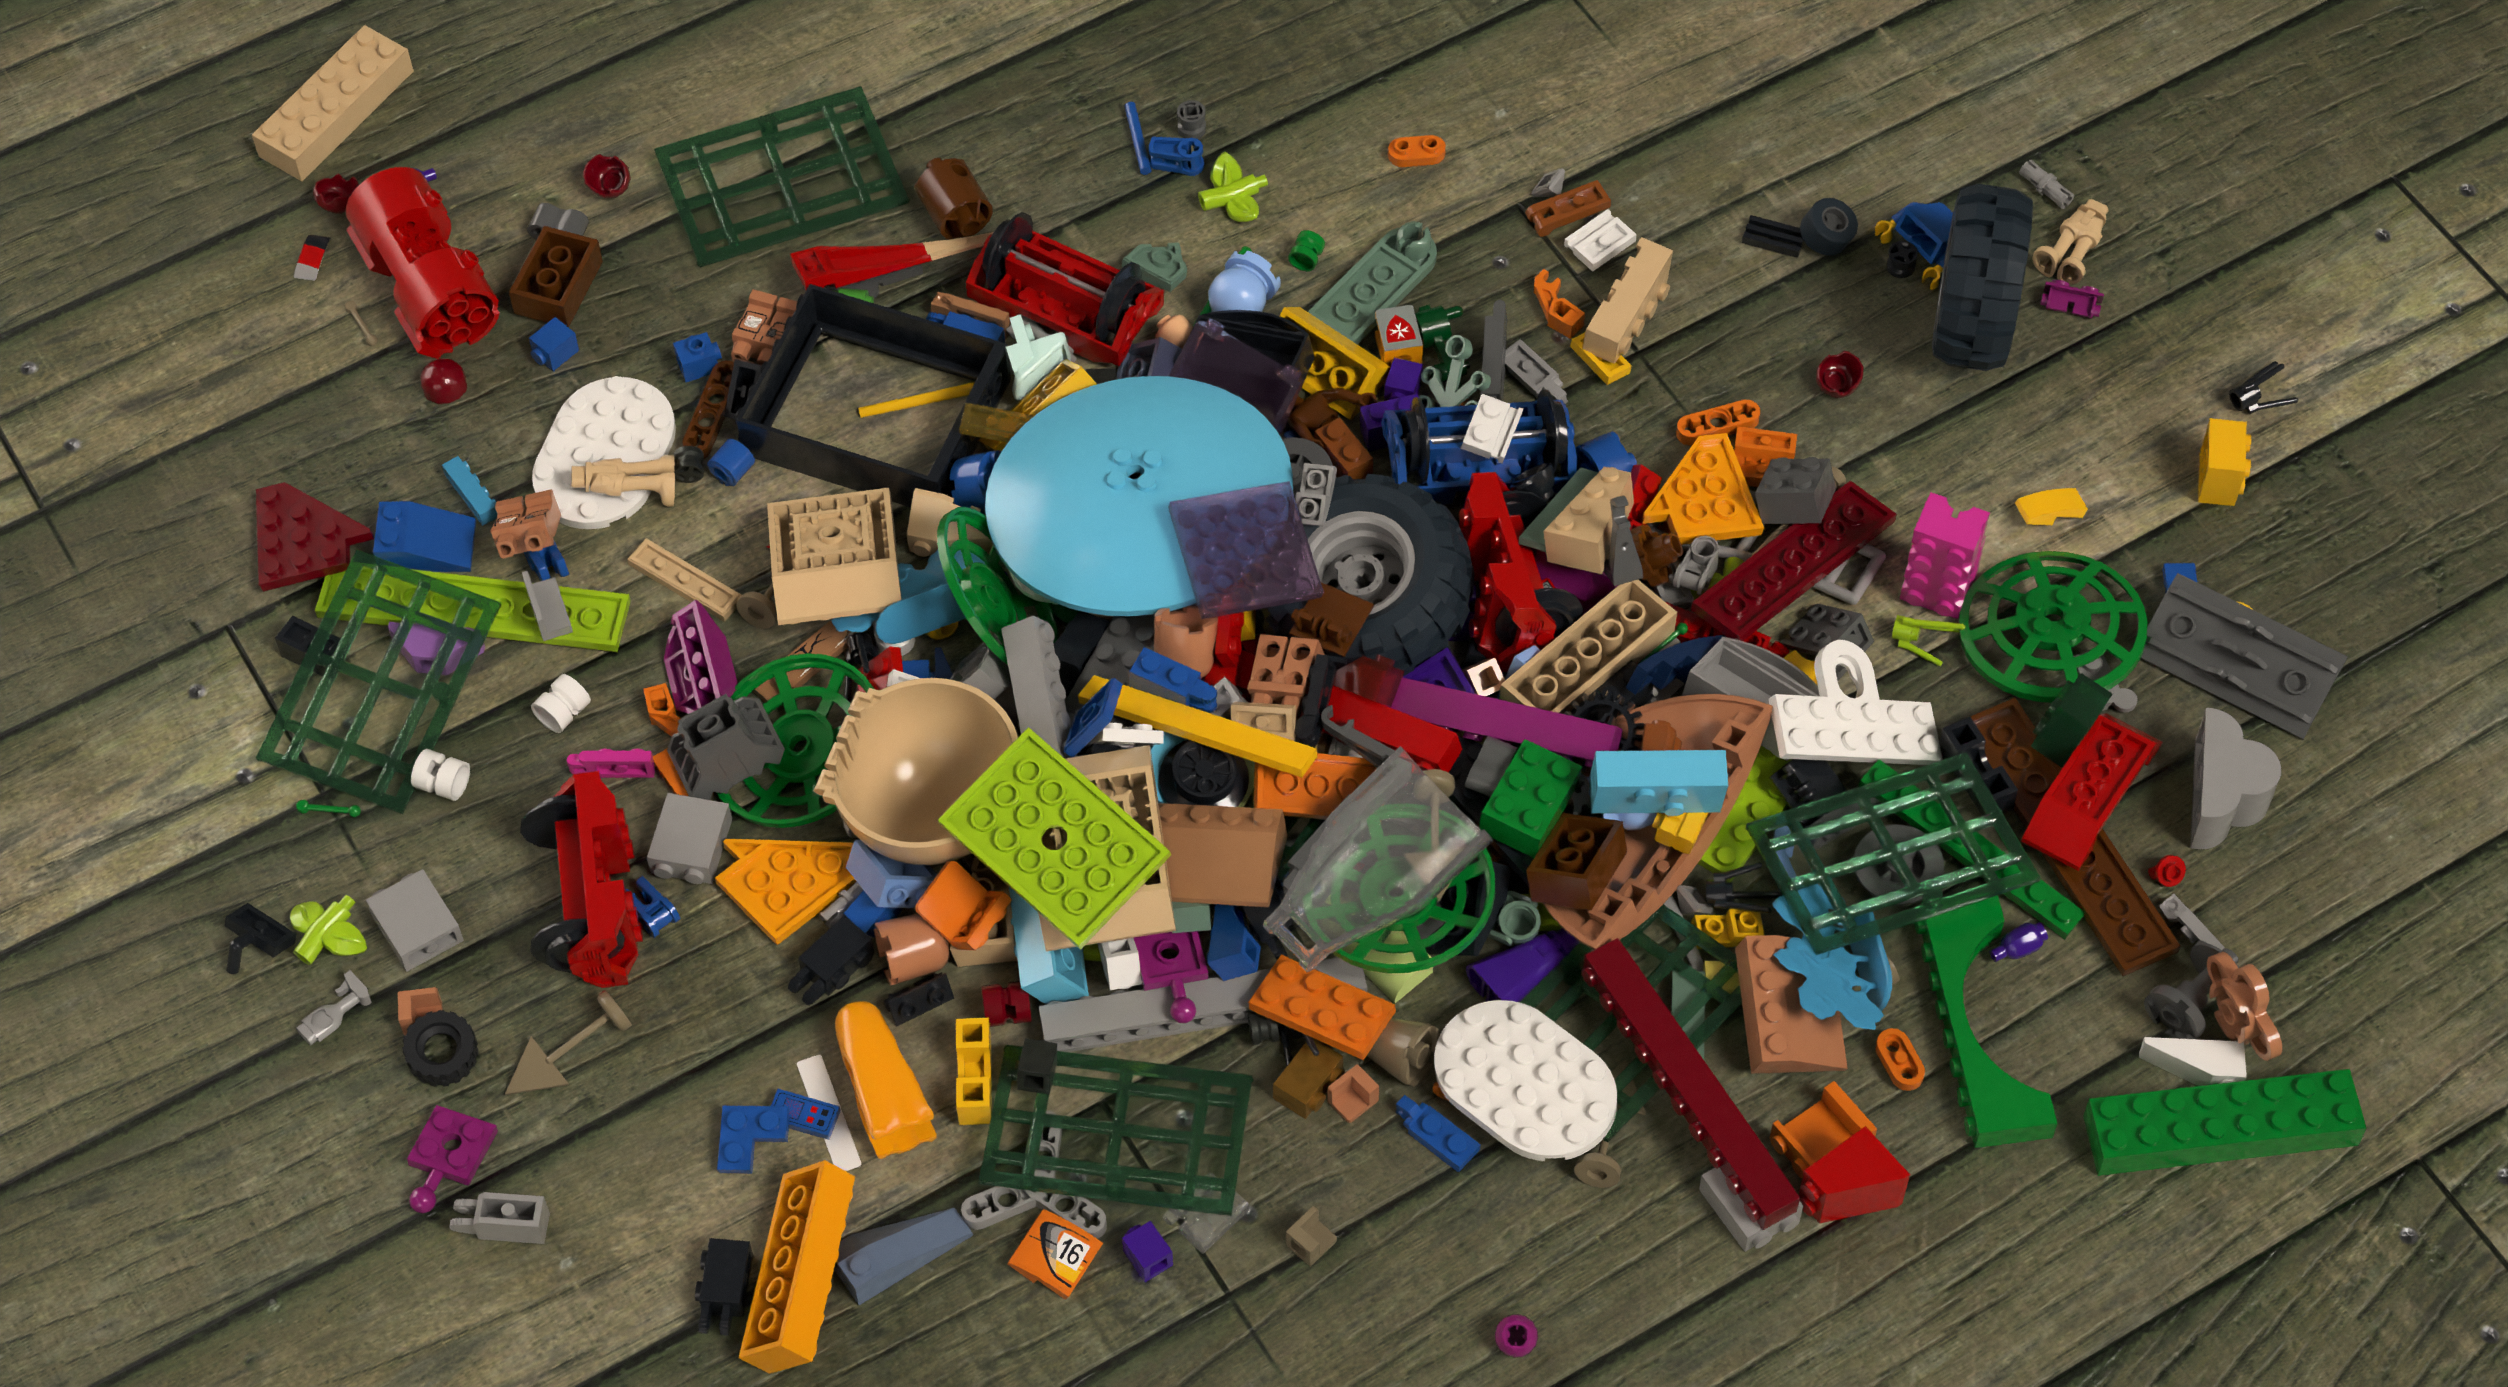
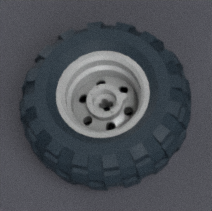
M1367 474L1366 479L1353 480L1348 475L1335 478L1332 499L1324 527L1292 523L1294 507H1292L1279 539L1264 559L1253 569L1255 584L1252 594L1255 610L1266 635L1288 637L1289 642L1291 637H1295L1289 634L1295 624V621L1291 620L1292 613L1296 608L1300 610L1305 607L1319 582L1327 585L1330 584L1336 587V589L1374 604L1372 611L1345 657L1323 649L1324 654L1328 655L1337 667L1335 677L1341 678L1336 687H1341L1343 683L1351 684L1356 690L1370 689L1374 671L1403 677L1447 647L1449 648L1448 640L1451 636L1456 637L1457 633H1460L1470 612L1468 601L1474 593L1475 572L1470 557L1471 553L1457 520L1447 507L1440 503L1437 504L1430 493L1409 482L1403 481L1401 484H1397L1394 478L1390 476ZM1374 555H1384V559L1379 561ZM1300 647L1301 650L1310 651L1306 647Z

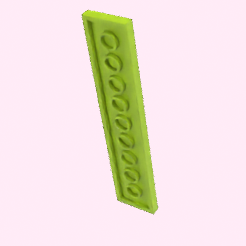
M351 562V570L325 576L315 613L317 618L387 626L389 622L401 623L407 621L428 626L438 624L449 628L461 629L469 627L480 630L482 637L618 652L631 600L630 595L624 593L558 586L573 632L543 641L524 582Z

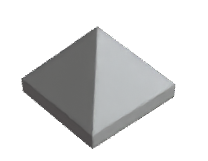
M1559 168L1544 174L1531 195L1533 197H1554L1561 194L1565 170Z
M1685 885L1677 887L1681 914H1711L1713 912V908L1707 904V900L1696 887Z

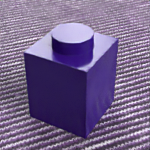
M1394 358L1385 383L1384 401L1419 393L1422 384L1423 364Z
M1151 1221L1144 1225L1133 1226L1122 1237L1123 1252L1144 1282L1149 1281L1173 1266L1172 1250Z

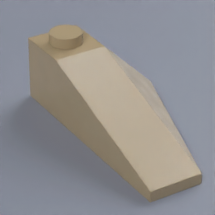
M915 488L907 530L909 552L927 557L938 550L937 529L940 520L951 510L961 507L953 504L954 498L945 494ZM971 506V507H970L971 509H975V510H977V511H979V512L981 511V509H979V508H977V507H974V506ZM957 521L949 523L948 546L959 540ZM966 524L968 541L979 545L989 554L993 546L992 541L978 529Z

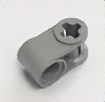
M1699 536L1693 540L1683 561L1680 562L1673 579L1674 587L1679 588L1683 586L1697 591L1699 596L1707 591L1718 567L1719 546L1714 538Z

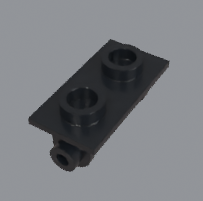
M931 973V976L914 983L915 988L911 990L909 987H906L894 994H888V999L883 1002L888 1012H891L896 1027L954 999L946 973Z

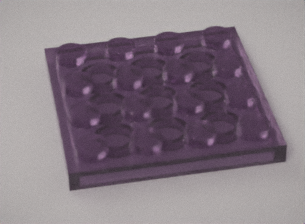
M1290 481L1177 500L1169 503L1168 509L1201 619L1322 597L1324 591Z

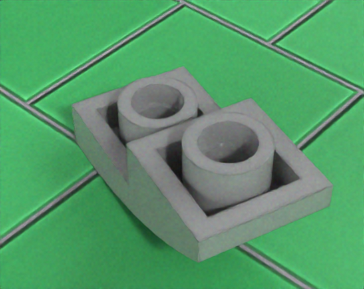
M1304 463L1300 492L1296 493L1292 523L1324 527L1337 472L1335 466Z

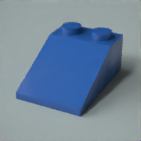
M410 501L379 502L373 548L376 563L378 566L431 572H471L476 518Z

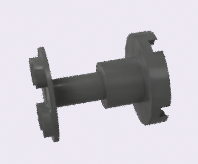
M2200 940L2192 947L2190 952L2191 961L2199 975L2192 982L2188 980L2183 981L2176 989L2168 985H2158L2150 991L2144 1000L2145 1009L2156 1025L2161 1021L2169 1028L2165 1032L2168 1036L2177 1039H2196L2204 1033L2206 1023L2201 1010L2208 1004L2207 994L2212 984L2207 970V959L2223 951L2237 965L2239 959L2232 950L2228 948L2221 950Z

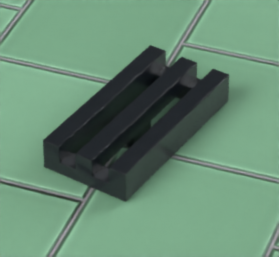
M1750 215L1749 223L1742 237V243L1796 258L1799 257L1804 243L1800 228Z

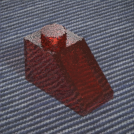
M1377 654L1375 660L1362 656L1337 670L1333 685L1391 707L1404 671L1393 667L1395 660Z

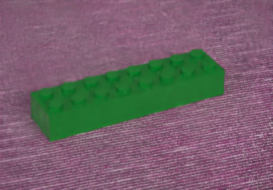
M2350 1069L2090 1098L2083 1115L2098 1176L2359 1146L2367 1129Z

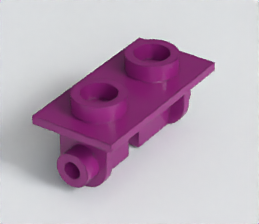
M2062 280L2046 281L2044 292L2049 294L2043 293L2040 305L2046 306V309L2066 313L2068 303H2073V315L2090 319L2093 316L2099 317L2101 305H2096V303L2102 304L2104 294L2099 293L2097 288L2082 286L2080 289L2070 287L2068 282Z

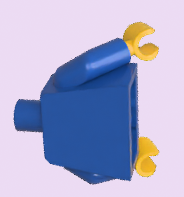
M1911 202L1894 214L1890 222L1886 220L1879 221L1875 226V236L1882 233L1880 236L1881 243H1889L1893 238L1892 230L1895 229L1906 241L1914 244L1918 252L1930 264L1935 263V267H1928L1924 270L1922 283L1928 277L1935 278L1930 285V289L1933 290L1938 287L1940 274L1943 272L1953 212L1940 202L1929 204Z

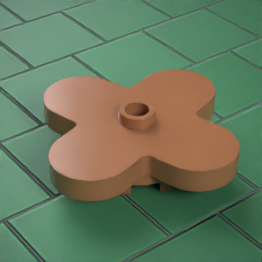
M2223 951L2208 957L2207 970L2212 980L2209 996L2210 999L2216 997L2219 1010L2214 1012V1015L2225 1035L2230 1041H2238L2239 1044L2244 1042V1045L2250 1043L2258 1056L2265 1061L2280 1056L2282 1053V1041L2276 1026L2266 1011L2269 1004V991L2260 971L2252 964L2238 968L2233 959Z

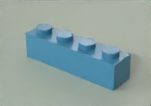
M459 456L442 464L446 478L483 526L496 519L498 515L495 509L496 501L494 498H489V492L485 486H480L477 475L475 473L471 474L468 463L466 461L462 462Z

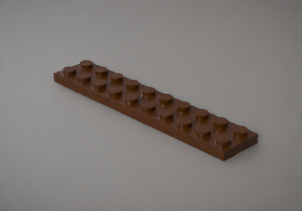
M2013 698L1970 717L1986 740L1985 754L1989 764L1993 769L2003 766L2018 789L2013 810L2027 829L2043 796L2062 770V767L2017 699ZM2103 828L2096 838L2093 850L2079 871L2041 852L2076 906L2085 913L2083 917L2123 977L2179 952L2181 945Z

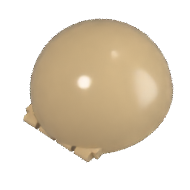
M943 678L913 679L891 685L882 690L869 688L867 693L857 691L848 709L850 715L845 716L836 737L837 742L833 744L824 766L828 770H822L814 792L822 795L825 803L836 805L848 828L865 845L887 858L913 865L944 864L947 861H955L972 854L939 824L938 819L1018 738L1015 727L1005 710L983 691L959 681Z

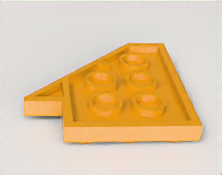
M1727 433L1704 435L1696 439L1643 513L1642 524L1667 521L1671 533H1674L1679 538L1681 545L1691 544L1699 536H1710L1717 541L1762 535L1764 530L1762 520Z
M725 839L723 841L724 848L737 861L715 877L716 884L778 945L839 898L838 894L845 889L847 891L857 882L846 869L853 843Z

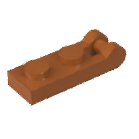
M1596 180L1533 204L1527 208L1525 215L1530 222L1535 223L1534 228L1540 237H1544L1556 228L1610 208L1611 199L1599 181ZM1548 213L1551 214V216H1549V217H1546V218L1544 217V215H1546V214H1548Z

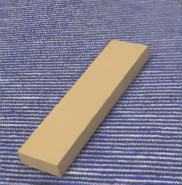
M647 538L627 559L629 566L690 602L694 600L699 601L708 613L723 622L737 609V601L742 596L740 593Z

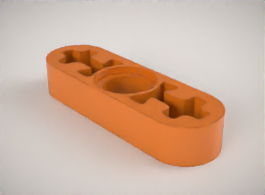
M1745 399L1683 416L1677 423L1676 437L1682 444L1692 446L1699 436L1727 433L1728 436L1733 435L1737 432V426L1755 428L1759 423L1760 407L1756 402ZM1742 412H1746V414H1747V415H1751V417L1747 418V416H1746L1745 414H1741V413H1742ZM1714 418H1721L1727 424L1723 427H1715L1710 421ZM1689 427L1695 433H1691L1689 430H1685V428Z

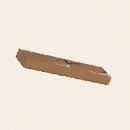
M830 620L788 656L811 653L824 654L836 658L848 648L847 639L852 634L859 632H851L849 630L838 632ZM804 668L787 672L792 689L804 685L823 668ZM775 677L767 680L752 691L765 703L780 694Z

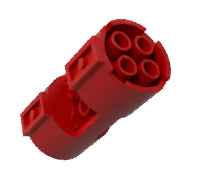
M410 167L385 169L364 180L352 192L346 205V217L351 225L346 231L370 271L388 277L394 276L396 280L394 299L398 305L394 313L417 353L439 359L444 353H452L453 347L465 342L472 345L486 336L499 318V300L484 277L485 273L478 263V257L470 250L466 249L464 251L451 247L447 243L451 234V221L447 215L448 212L441 202L443 200L441 195L430 187L424 175Z

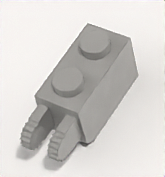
M483 1192L478 1195V1200L462 1198L454 1201V1211L475 1216L474 1219L452 1218L449 1228L453 1231L476 1234L477 1238L481 1240L545 1243L550 1212L544 1196Z

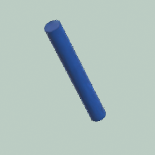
M1128 102L1124 107L1140 173L1147 175L1152 170L1136 104Z

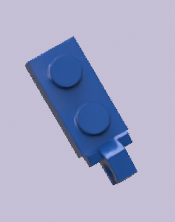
M1406 1095L1396 1103L1395 1112L1405 1119L1403 1125L1408 1129V1134L1457 1172H1460L1479 1152L1481 1144L1431 1106L1428 1107L1423 1102L1418 1106L1416 1102Z

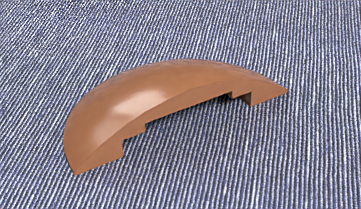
M1694 694L1656 701L1635 708L1630 712L1632 714L1640 711L1643 715L1639 720L1635 721V724H1652L1654 720L1669 722L1671 727L1676 730L1677 737L1682 741L1681 750H1726L1728 789L1721 812L1708 813L1690 854L1682 853L1675 850L1672 846L1668 847L1656 842L1654 838L1657 829L1652 827L1653 824L1641 830L1624 829L1627 854L1592 910L1543 903L1553 919L1567 933L1582 944L1595 950L1616 938H1619V940L1624 938L1644 923L1677 890V887L1683 883L1700 861L1732 810L1760 750L1771 719L1772 705L1734 695ZM1620 715L1616 718L1615 726L1623 729L1621 737L1627 739L1628 724L1625 717ZM1644 730L1637 731V735L1643 736ZM1635 742V746L1641 749L1642 743ZM1582 759L1578 764L1582 765L1584 760ZM1589 768L1587 772L1581 770V773L1589 777L1592 768Z

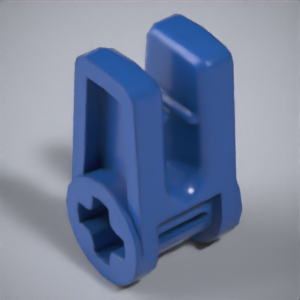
M1151 138L1149 155L1151 156L1150 166L1152 169L1188 176L1198 175L1204 169V159L1202 157L1203 144L1198 139Z
M555 541L553 546L545 547L543 550L523 552L529 567L536 573L540 581L551 578L548 567L551 566L554 567L556 574H559L561 577L570 575Z
M641 876L637 879L636 885L645 902L649 904H643L633 893L634 906L637 908L638 920L641 926L652 938H655L660 934L659 930L670 922L676 923L680 920V916L673 904Z

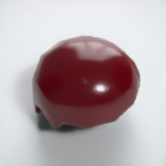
M598 154L586 163L583 171L584 183L592 193L604 199L617 198L619 195H622L628 189L631 180L629 167L615 155L613 157H606Z
M339 173L332 178H323L315 183L313 189L314 200L322 209L335 214H342L346 212L348 199L359 186V183L355 177L345 180Z
M1842 351L1837 355H1827L1817 367L1816 382L1821 391L1831 397H1847L1853 394L1861 384L1864 367L1860 359L1849 351Z
M437 359L429 362L421 371V386L426 399L437 404L451 403L460 399L467 390L465 372L461 365L452 359Z

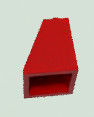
M1865 1126L1804 1170L1799 1191L1800 1202L1803 1205L1802 1210L1808 1216H1813L1819 1223L1896 1208L1903 1203L1910 1174Z

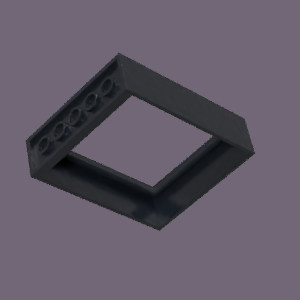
M810 284L805 294L799 296L793 316L787 318L783 335L774 342L770 359L762 364L760 377L756 385H751L744 407H740L736 413L735 424L739 432L738 441L747 447L757 460L856 491L889 488L892 502L910 508L915 488L952 497L951 490H955L954 480L950 481V472L954 462L958 458L974 454L980 442L979 440L982 438L1011 380L1009 356L1006 349L1008 344ZM821 334L975 381L928 476L771 427Z

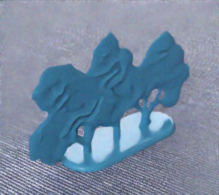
M938 550L929 557L925 569L915 570L910 564H898L902 600L889 605L881 613L833 618L831 622L838 632L849 630L862 633L872 625L873 621L877 620L876 632L878 637L885 643L896 644L965 619L966 617L957 604L946 580ZM958 550L954 558L963 570L966 567L962 552ZM971 553L973 563L980 562L985 564L979 557Z
M1816 881L1804 882L1802 888L1791 886L1785 891L1784 896L1778 897L1772 904L1786 922L1803 932L1802 939L1790 938L1786 943L1787 948L1778 950L1774 956L1789 971L1801 973L1807 978L1803 985L1798 988L1800 1005L1807 1012H1812L1821 1020L1832 1017L1836 1011H1839L1854 1027L1875 1030V1023L1880 1022L1884 1016L1882 1010L1887 1006L1891 996L1892 973L1870 904L1866 901L1857 903L1851 912L1849 923H1847L1840 916L1841 912L1845 911L1846 903L1844 898L1838 893L1823 890ZM1828 909L1836 911L1837 915H1833ZM1828 915L1838 920L1837 924L1842 925L1843 928L1831 925L1826 921L1825 916ZM1835 930L1841 931L1842 934L1837 936L1834 934ZM1846 934H1848L1853 954L1847 952L1843 947L1842 939ZM1856 967L1858 969L1860 977H1857L1855 974ZM1852 986H1860L1861 991H1854Z

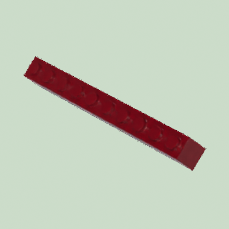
M1619 938L1586 954L1582 969V976L1589 987L1594 986L1597 990L1603 1008L1608 1013H1613L1617 1019V1026L1621 1034L1625 1038L1629 1037L1635 1045V1052L1639 1060L1643 1064L1647 1063L1653 1071V1078L1657 1086L1661 1090L1665 1089L1671 1097V1104L1675 1112L1679 1116L1683 1115L1689 1123V1130L1693 1138L1697 1142L1701 1141L1708 1150L1707 1155L1711 1164L1716 1169L1720 1168L1726 1176L1725 1180L1729 1190L1734 1195L1738 1194L1742 1199L1745 1212L1750 1220L1753 1222L1757 1221L1762 1230H1765L1796 1213L1800 1196Z

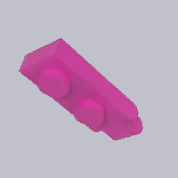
M600 749L598 751H582L579 754H570L567 757L569 771L572 774L599 771L601 778H654L655 775L652 752L643 749H631L630 751Z

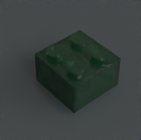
M2080 673L2074 683L2068 680L2059 692V697L2053 700L2044 713L2048 720L2042 717L2032 731L2037 737L2030 747L2060 767H2063L2091 729L2113 694L2082 673Z

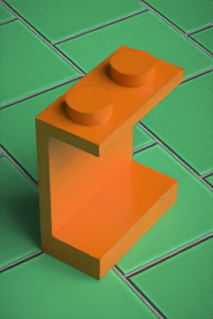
M1833 1081L1824 1087L1820 1101L1784 1126L1779 1120L1775 1121L1772 1124L1770 1141L1779 1154H1784L1791 1161L1795 1173L1800 1178H1803L1806 1168L1866 1126L1874 1136H1876L1877 1128L1839 1085Z

